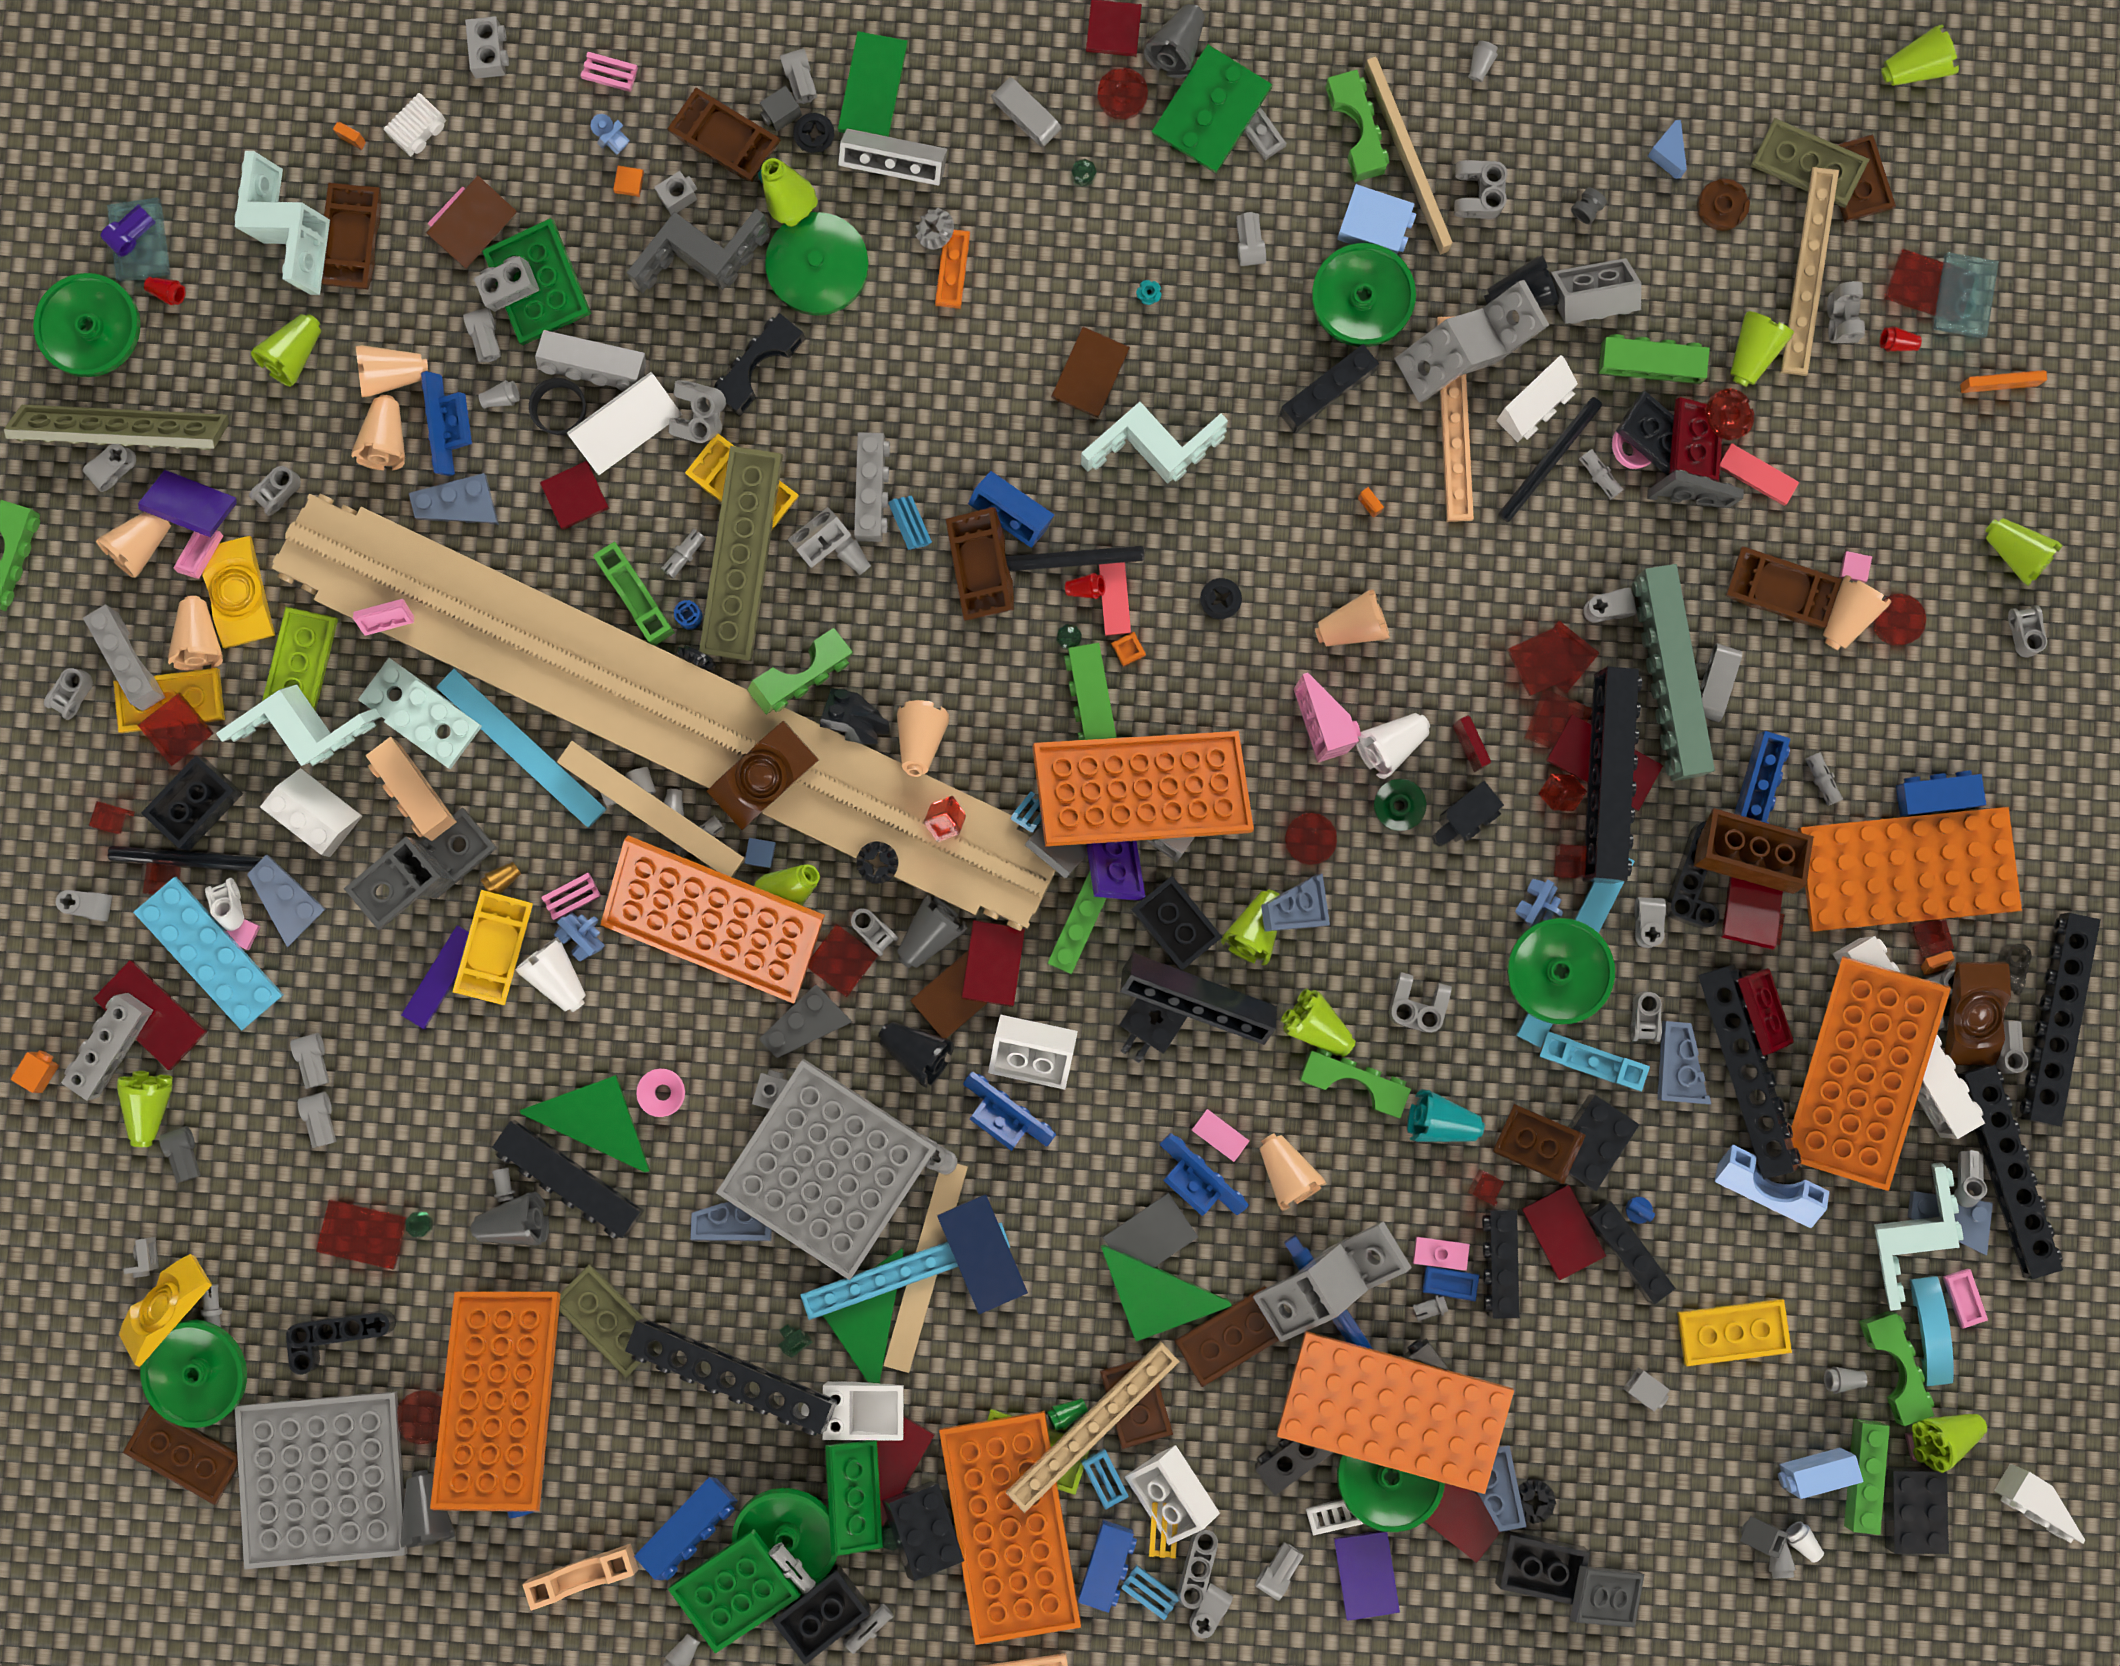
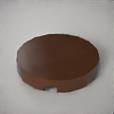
M1722 178L1710 182L1698 196L1697 210L1699 217L1704 224L1715 230L1725 231L1735 228L1742 223L1749 212L1750 201L1745 193L1746 190L1741 184L1731 179Z

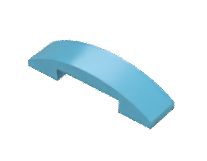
M1549 1031L1539 1056L1571 1069L1642 1092L1650 1066L1604 1052Z
M1938 1276L1910 1279L1913 1306H1916L1918 1311L1924 1359H1921L1925 1386L1951 1384L1954 1377L1952 1338L1946 1304Z

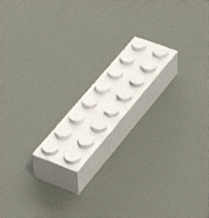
M1875 936L1859 938L1833 953L1839 966L1842 956L1900 972L1894 962H1890L1885 954L1887 953V948L1884 943ZM1936 1035L1917 1099L1939 1137L1959 1139L1985 1124L1981 1117L1983 1116V1111L1976 1102L1971 1100L1968 1095L1969 1088L1962 1078H1958L1954 1071L1956 1066L1953 1060L1944 1054L1940 1047L1942 1042L1939 1036Z

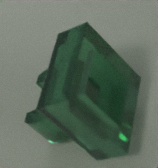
M789 1324L779 1330L785 1340L778 1345L782 1352L791 1358L812 1343L811 1338L806 1332L801 1329L795 1331Z

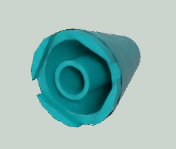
M1421 1089L1415 1095L1419 1100L1416 1105L1411 1104L1407 1121V1131L1413 1135L1410 1137V1140L1416 1142H1474L1483 1135L1485 1125L1482 1122L1481 1116L1430 1090Z

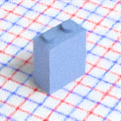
M1356 184L1337 240L1348 244L1372 243L1383 246L1398 254V251L1404 252L1408 237L1404 236L1406 228H1412L1416 213L1412 212L1414 203Z
M1842 1448L1779 1464L1781 1472L1778 1473V1478L1782 1488H1786V1491L1800 1499L1863 1482L1856 1455Z

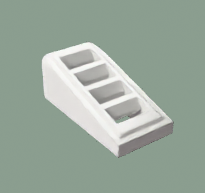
M1342 1498L1306 1508L1313 1536L1363 1524L1355 1517H1352ZM1338 1507L1343 1508L1346 1520L1342 1521ZM1329 1509H1332L1335 1523L1332 1524L1328 1514ZM1317 1512L1322 1513L1325 1526H1320Z

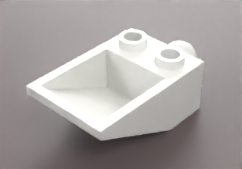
M827 1381L823 1385V1394L832 1398L834 1394H837L841 1398L840 1403L836 1404L827 1430L823 1432V1440H903L904 1385ZM803 1404L801 1408V1414L804 1416L809 1414V1408L806 1404ZM833 1422L840 1424V1430L832 1429Z

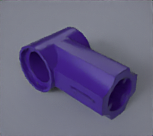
M138 204L119 222H112L102 230L100 237L119 257H124L133 251L137 243L136 240L156 222Z

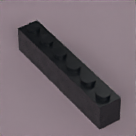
M1132 953L1122 969L1120 992L1263 1045L1266 1044L1276 1030L1277 1006L1136 953Z
M516 1120L508 1123L492 1146L493 1149L498 1151L495 1154L498 1158L506 1163L512 1161L518 1165L519 1168L517 1170L527 1178L533 1176L540 1181L539 1186L551 1194L553 1191L562 1196L561 1202L572 1209L575 1206L584 1212L582 1216L593 1224L599 1222L605 1226L604 1232L615 1239L618 1237L625 1238L645 1211Z

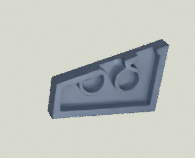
M484 473L409 493L414 516L417 520L480 522L499 525L487 476Z
M265 855L247 874L287 947L326 909L268 855Z
M1323 874L1314 875L1261 905L1265 932L1330 925Z
M1662 1021L1657 1100L1711 1104L1704 1085V1073L1700 1069L1697 1057L1699 1053L1691 1023Z
M1910 1191L1908 1218L1917 1220L1940 1217L1935 1194ZM1979 1201L1971 1208L1958 1204L1959 1213H1955L1954 1217L1955 1222L1958 1221L1962 1227L1963 1240H1960L1959 1243L1987 1256L1993 1203Z
M731 1202L721 1203L693 1212L691 1216L692 1241H771L772 1229Z
M1510 1446L1498 1447L1485 1494L1477 1493L1499 1532L1526 1528Z

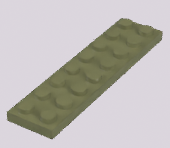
M21 405L4 428L6 439H17L18 441L42 440L48 443L67 441L71 444L88 442L95 443L96 445H146L150 448L169 446L175 449L189 447L209 450L216 447L229 425L226 414Z
M730 446L699 651L704 654L752 661L783 454Z

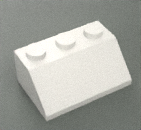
M1560 355L1504 408L1496 420L1517 442L1523 437L1528 440L1538 430L1536 425L1542 419L1547 422L1557 412L1554 408L1560 402L1565 405L1575 395L1573 389L1578 383L1565 358Z
M301 768L277 785L260 806V808L314 850L327 857L332 856L362 818L361 814Z
M1000 1015L988 1073L1065 1090L1078 1031Z
M1176 1445L1158 1453L1125 1476V1479L1149 1516H1153L1156 1520V1527L1160 1533L1162 1529L1166 1535L1168 1545L1203 1530L1220 1514ZM1152 1502H1158L1157 1518L1152 1512ZM1162 1515L1167 1521V1534L1162 1528ZM1178 1523L1177 1534L1172 1537V1524Z

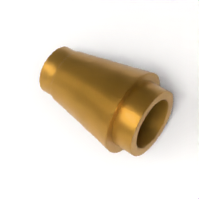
M512 861L509 864L485 873V877L480 881L488 892L500 895L521 873Z

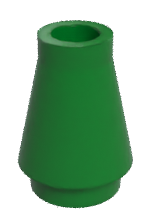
M1080 1398L1075 1401L1051 1406L1052 1409L1047 1411V1415L1055 1431L1060 1429L1064 1431L1086 1414L1088 1409L1083 1399Z

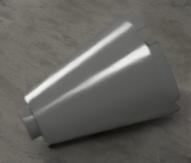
M1194 4L1184 5L1147 42L1144 55L1153 68L1157 71L1162 68L1168 71L1166 73L1167 76L1173 78L1187 76L1192 69L1205 21L1202 9Z
M928 894L923 899L897 950L900 955L899 961L908 968L912 966L918 968L963 934L968 928L964 920L960 924L955 919L958 914L937 897L931 900V895Z
M537 1192L526 1193L476 1216L471 1224V1233L479 1242L540 1245L542 1244L541 1242H546L549 1234V1217L544 1216L542 1208L546 1207L545 1202Z
M428 1470L411 1473L412 1478L406 1480L400 1539L401 1548L405 1546L411 1548L435 1544L436 1541H439V1538H444V1541L454 1539L456 1537L455 1530L448 1511L430 1509L434 1475H428Z

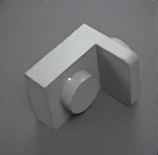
M155 1237L135 1240L136 1245L134 1246L133 1254L135 1260L138 1261V1266L124 1268V1274L133 1273V1278L150 1276V1270L159 1268Z

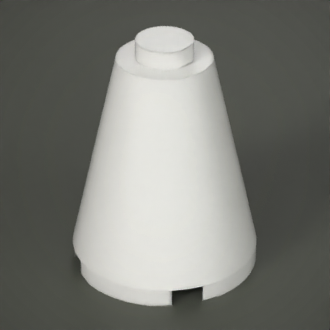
M1414 713L1361 732V736L1358 737L1360 742L1356 744L1358 752L1370 770L1375 767L1379 771L1376 775L1379 778L1386 779L1429 735L1430 724L1425 716Z
M556 937L545 944L544 948L534 952L524 960L515 970L562 1010L567 1011L570 1009L574 1012L585 1003L583 998L586 994L562 942Z

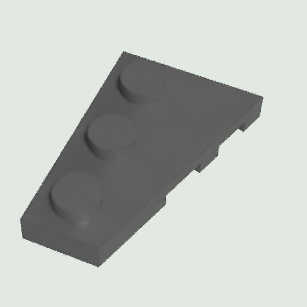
M1675 470L1648 489L1647 499L1657 500L1658 496L1671 497V502L1680 503L1682 500L1692 499L1696 500L1697 505L1730 508L1743 499L1744 489L1734 487L1730 483L1713 481L1709 477L1692 475L1685 470Z
M815 984L759 1040L776 1058H779L852 1023V1021Z

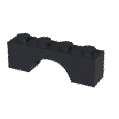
M780 313L775 318L771 317L766 322L763 333L759 337L755 336L749 342L747 352L742 357L738 356L730 366L731 371L726 376H721L714 385V388L724 394L726 406L739 417L756 399L751 386V377L755 367L768 357L782 356L790 358L806 339L803 331Z
M1362 344L1281 407L1280 416L1296 434L1313 421L1335 399L1351 388L1357 387L1374 374L1379 366L1378 361L1366 346Z
M1604 1200L1585 1214L1588 1222L1600 1238L1608 1244L1623 1263L1633 1283L1647 1302L1655 1305L1676 1289L1612 1201Z

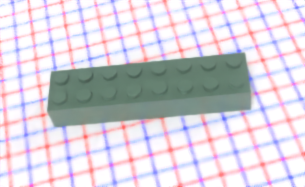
M1677 564L1647 568L1634 578L1632 591L1634 597H1638V621L1643 623L1644 632L1641 634L1643 647L1648 650L1649 658L1646 659V667L1648 673H1652V697L1657 699L1658 709H1656L1655 714L1657 723L1662 726L1663 734L1660 736L1662 749L1666 750L1668 760L1665 761L1666 773L1668 776L1671 775L1672 781L1702 777L1714 772L1715 767Z

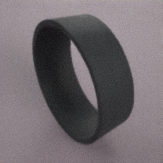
M551 378L543 381L533 390L529 399V413L533 422L543 431L553 435H567L568 431L585 419V398L580 388L572 381L564 378ZM563 387L571 389L577 393L583 403V410L579 420L566 430H548L542 425L537 414V407L541 397L553 388Z

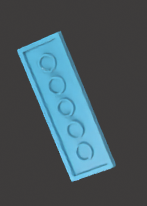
M177 877L172 878L133 912L241 1031L284 995Z

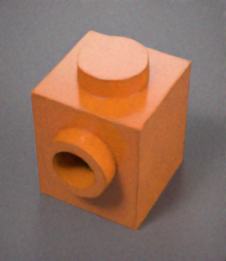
M42 1050L27 1052L10 1080L32 1093H43L59 1065L52 1061L53 1056Z

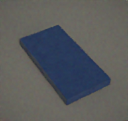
M986 1194L937 1215L978 1314H982L1028 1293Z

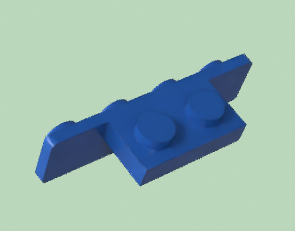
M425 371L421 373L432 465L436 474L452 476L455 474L452 450L472 444L466 395L457 392L445 396L442 376Z
M974 1072L968 1075L963 1085L983 1099L970 1117V1120L1012 1151L1025 1132L1029 1133L1046 1147L1055 1138L1056 1134L1048 1124L1038 1121L1031 1115L1028 1109L1015 1104L1005 1092L991 1086L985 1077Z
M1170 1133L1161 1141L1160 1146L1178 1161L1163 1181L1201 1216L1207 1213L1217 1199L1235 1215H1239L1249 1206L1243 1195L1226 1184L1224 1178L1220 1174L1213 1172L1199 1155L1190 1151L1181 1138Z

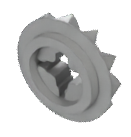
M937 208L936 210L928 209V213L925 216H920L921 221L919 225H916L918 230L916 237L919 239L920 244L928 249L943 247L950 240L954 231V222L951 215ZM930 224L936 225L939 233L933 232L930 228Z

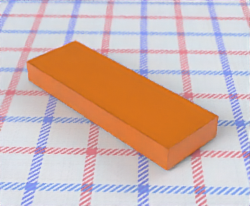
M954 230L950 240L942 247L935 301L936 306L961 309L970 231Z
M2041 370L1973 376L1960 384L1961 393L2037 387L2047 381V372Z

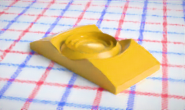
M717 434L710 440L685 474L710 495L722 502L730 446L734 445L720 434ZM780 480L772 530L799 497L796 492Z
M246 536L219 543L202 576L209 592L212 617L223 648L226 649L275 636L252 537Z
M481 890L453 988L454 993L505 1005L533 903Z
M189 1254L160 1272L156 1287L143 1300L130 1306L122 1323L119 1336L135 1365L140 1367L212 1286L194 1255Z

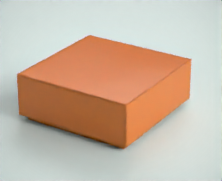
M337 122L333 130L340 139L360 150L363 149L366 142L359 132L341 122Z
M618 166L613 188L614 193L640 197L644 177L643 169Z
M1369 487L1360 493L1358 500L1372 517H1376L1382 512L1384 506Z
M1135 632L1111 643L1122 667L1146 656Z
M1950 950L1926 958L1921 969L1924 975L1927 976L1948 969L1955 958Z

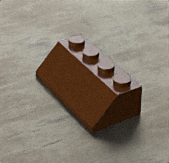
M1713 808L1697 842L1694 866L1794 894L1807 885L1814 836Z

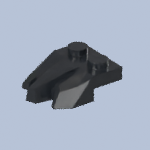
M831 688L821 716L820 727L846 732V741L861 744H878L877 734L889 735L888 720L884 719L879 711L860 694L845 689Z

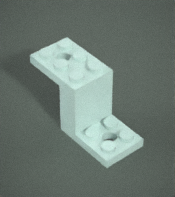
M245 151L242 163L241 184L238 189L239 198L235 213V227L264 244H286L282 279L310 295H320L330 219L302 202H278L283 169L255 151Z
M1139 402L1081 453V465L1087 472L1092 468L1097 470L1106 462L1105 456L1111 451L1114 453L1119 451L1126 444L1124 440L1127 439L1167 484L1172 479L1176 482L1187 472L1186 468L1191 462L1197 464L1204 458L1208 447L1211 445L1216 447L1224 440L1228 420L1222 413L1219 414L1187 444L1181 447L1147 408Z
M388 658L358 699L371 710L375 708L379 715L385 719L384 722L449 769L453 767L482 727L453 706L454 704L391 658ZM395 687H399L402 691L401 698L398 701H391L389 698L390 691ZM446 724L450 727V735L445 739H440L437 735V730L441 725Z
M297 685L278 690L216 734L222 742L229 739L235 742L256 731L255 727L262 723L264 725L271 722L300 765L303 766L311 763L314 766L333 756V751L351 744L355 741L354 737L365 734L376 726L374 721L381 716L374 708L358 714L330 733Z
M1942 1162L1931 1164L1940 1217L1874 1224L1887 1304L1890 1311L1900 1310V1302H1905L1903 1285L1901 1282L1897 1283L1896 1275H1901L1899 1260L1897 1256L1892 1255L1960 1248L1959 1241L1963 1240L1961 1224L1958 1221L1955 1222L1954 1217L1955 1213H1959L1957 1199L1954 1195L1950 1194L1949 1188L1954 1186L1952 1170L1946 1168Z

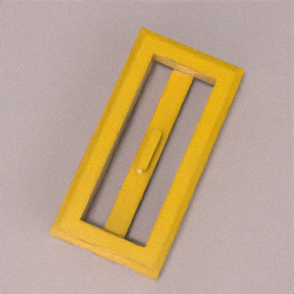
M1152 1502V1512L1157 1518L1158 1502ZM1162 1515V1528L1167 1534V1521ZM1152 1516L1149 1557L1159 1556L1160 1558L1170 1557L1176 1559L1177 1542L1171 1544L1170 1551H1166V1535L1162 1529L1160 1550H1155L1157 1522ZM1178 1523L1172 1524L1173 1537L1177 1534Z

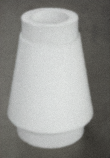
M1796 1522L1787 1529L1786 1532L1789 1533L1787 1542L1811 1562H1817L1823 1557L1824 1551L1821 1549L1808 1525Z

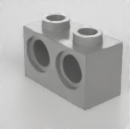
M496 16L465 20L470 70L475 79L505 76V66H509L507 50L503 49V41L507 40L505 26L500 25ZM492 32L489 38H482L484 33ZM487 57H495L491 63H484Z
M520 256L509 257L503 261L504 264L496 268H486L481 271V275L474 278L484 305L494 312L540 290L529 262ZM521 271L520 279L514 282V275ZM498 282V288L491 293V286Z
M827 507L787 540L812 568L852 535L838 517Z

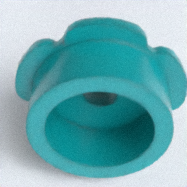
M1144 280L1140 283V287L1137 288L1136 295L1143 304L1152 305L1158 302L1162 296L1160 292L1161 286L1156 281Z

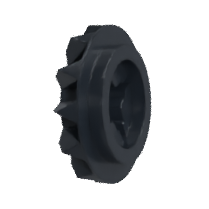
M808 113L802 116L794 126L793 135L796 144L802 151L810 152L812 155L817 152L823 153L826 148L831 146L835 137L832 122L820 113ZM814 125H816L818 133L822 135L817 136L813 143L811 136L807 134L811 133Z
M1216 578L1204 586L1200 602L1204 612L1211 616V618L1224 620L1234 616L1239 610L1242 603V595L1239 587L1233 581L1226 578ZM1215 591L1221 596L1230 593L1225 600L1227 608L1221 603L1212 605L1217 598Z
M685 645L684 648L678 646L675 652L681 659L704 670L714 671L716 667L711 657Z
M875 841L866 844L861 848L856 857L857 870L863 879L872 884L889 881L898 869L899 862L895 850L884 842ZM878 852H880V861L888 866H880L874 873V865L866 860L875 859Z
M1528 1480L1518 1486L1526 1522L1532 1524L1545 1522L1546 1519L1553 1515L1556 1505L1555 1495L1546 1483L1540 1480ZM1536 1491L1537 1498L1545 1503L1537 1505L1534 1513L1532 1505L1524 1501L1533 1499Z

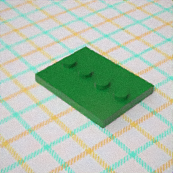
M1207 44L1153 128L1152 134L1217 174L1273 86L1270 82Z
M551 218L482 250L489 267L496 268L504 264V260L513 256H520L529 262L540 289L527 297L505 306L519 344L524 346L541 338L543 330L554 332L592 314L556 224ZM521 271L514 275V282L520 279Z
M752 1529L678 1579L668 1588V1591L715 1654L798 1599L801 1595L798 1587L790 1578H786L783 1575L784 1571L769 1555L770 1549L755 1529Z

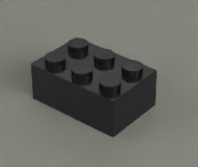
M195 755L141 814L179 849L190 851L243 795V792L206 758Z
M1173 876L1131 909L1132 914L1181 971L1222 938L1221 934Z
M1589 1094L1568 1126L1586 1135L1568 1175L1588 1189L1597 1191L1640 1124L1598 1096Z
M1886 1466L1884 1486L1886 1549L1895 1554H1949L1947 1471L1940 1473L1930 1467Z
M930 1481L882 1500L908 1579L917 1581L964 1562L939 1483Z
M1509 1530L1505 1531L1495 1584L1501 1590L1573 1605L1580 1566H1588L1590 1552L1580 1545Z
M838 1565L825 1578L815 1584L812 1590L806 1594H801L798 1599L778 1612L772 1622L803 1664L806 1665L870 1615L872 1607L842 1567Z

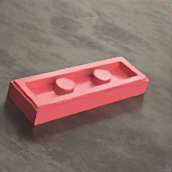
M1734 444L1729 445L1720 461V469L1783 506L1788 503L1799 484L1795 479Z
M1125 563L1100 564L1099 574L1103 576L1106 586L1105 594L1101 596L1105 636L1130 634L1131 626Z

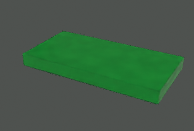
M857 31L838 132L845 133L846 129H852L890 137L908 40Z
M859 1440L825 1445L831 1555L841 1556L883 1548L877 1440Z

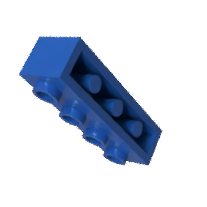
M1768 731L1757 734L1734 814L1769 824L1767 819L1769 812L1773 810L1775 805V791L1783 777V772H1781L1783 763L1786 762L1790 752V747H1788L1790 738Z
M709 1477L634 1556L635 1559L654 1580L670 1579L678 1571L677 1566L683 1559H689L697 1551V1544L702 1539H708L715 1532V1525L721 1519H727L734 1512L735 1508L733 1506L738 1500L717 1478Z

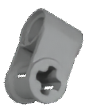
M111 444L96 458L89 461L84 466L83 472L100 492H104L113 487L124 474L134 467L136 455L131 449L125 448L120 444Z
M278 466L251 490L249 497L251 500H256L264 508L267 516L273 515L299 489L301 484L300 477L287 467ZM289 474L288 483L282 486V477Z
M1623 588L1594 596L1583 608L1585 618L1592 623H1598L1636 615L1637 610L1632 589ZM1596 605V607L1601 608L1602 611L1599 612V610H1594L1593 606Z
M2033 605L2031 609L2025 610L2010 609L2008 621L2012 630L2016 652L2022 657L2029 658L2043 651L2047 645V638L2040 606ZM2027 638L2034 642L2035 649L2028 646Z
M74 668L64 670L52 690L45 697L44 706L48 709H55L66 720L71 719L79 710L82 701L93 685L91 675ZM78 675L80 682L74 687L73 679Z
M64 890L57 895L56 906L61 912L108 922L113 896L95 892L86 893ZM76 900L75 905H68V901Z
M1637 897L1634 908L1635 940L1642 948H1652L1664 940L1666 902L1664 898ZM1649 931L1650 934L1654 935V939L1650 940L1649 937H1645V933Z
M858 909L853 913L851 917L853 928L880 957L893 941L899 939L871 911ZM861 913H866L870 916L871 922L866 928H860L856 924V918ZM884 935H886V937H885L879 944H877V942H878Z
M1639 992L1635 995L1632 1002L1631 1040L1653 1039L1654 1042H1660L1662 1036L1661 999L1652 992ZM1646 996H1649L1653 1003L1648 1011H1645L1641 1004ZM1642 1029H1651L1650 1031H1642Z
M920 1134L937 1145L936 1150L925 1167L945 1175L952 1173L957 1166L956 1155L938 1145L936 1141Z
M1208 1583L1202 1605L1195 1608L1189 1620L1190 1628L1197 1637L1203 1639L1212 1636L1221 1618L1227 1612L1233 1596L1212 1583ZM1206 1618L1207 1629L1202 1627L1199 1630V1626L1196 1624L1197 1621H1203Z

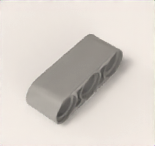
M1009 77L991 95L996 105L1040 147H1044L1062 129L1058 121L1012 77Z
M1718 643L1715 644L1700 687L1705 718L1716 722L1722 720L1741 662L1742 651Z
M1207 1529L1194 1533L1191 1537L1178 1588L1177 1597L1179 1602L1189 1609L1198 1608L1204 1601L1218 1547L1217 1536ZM1203 1534L1209 1535L1211 1539V1544L1207 1549H1201L1198 1545V1539ZM1196 1561H1201L1204 1565V1571L1200 1576H1194L1191 1572V1566ZM1189 1588H1195L1197 1591V1599L1192 1603H1187L1184 1598L1185 1591Z

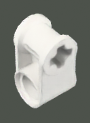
M229 878L226 879V883L216 887H206L205 893L209 902L210 913L214 919L227 931L239 928L244 921V915L240 901V892L235 881Z

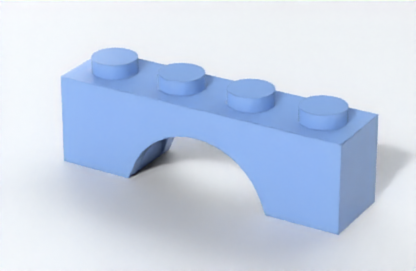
M1732 1145L1717 1165L1715 1182L1812 1228L1827 1210L1829 1191L1807 1180L1795 1184H1779L1769 1179H1763L1762 1174L1757 1168L1756 1155Z

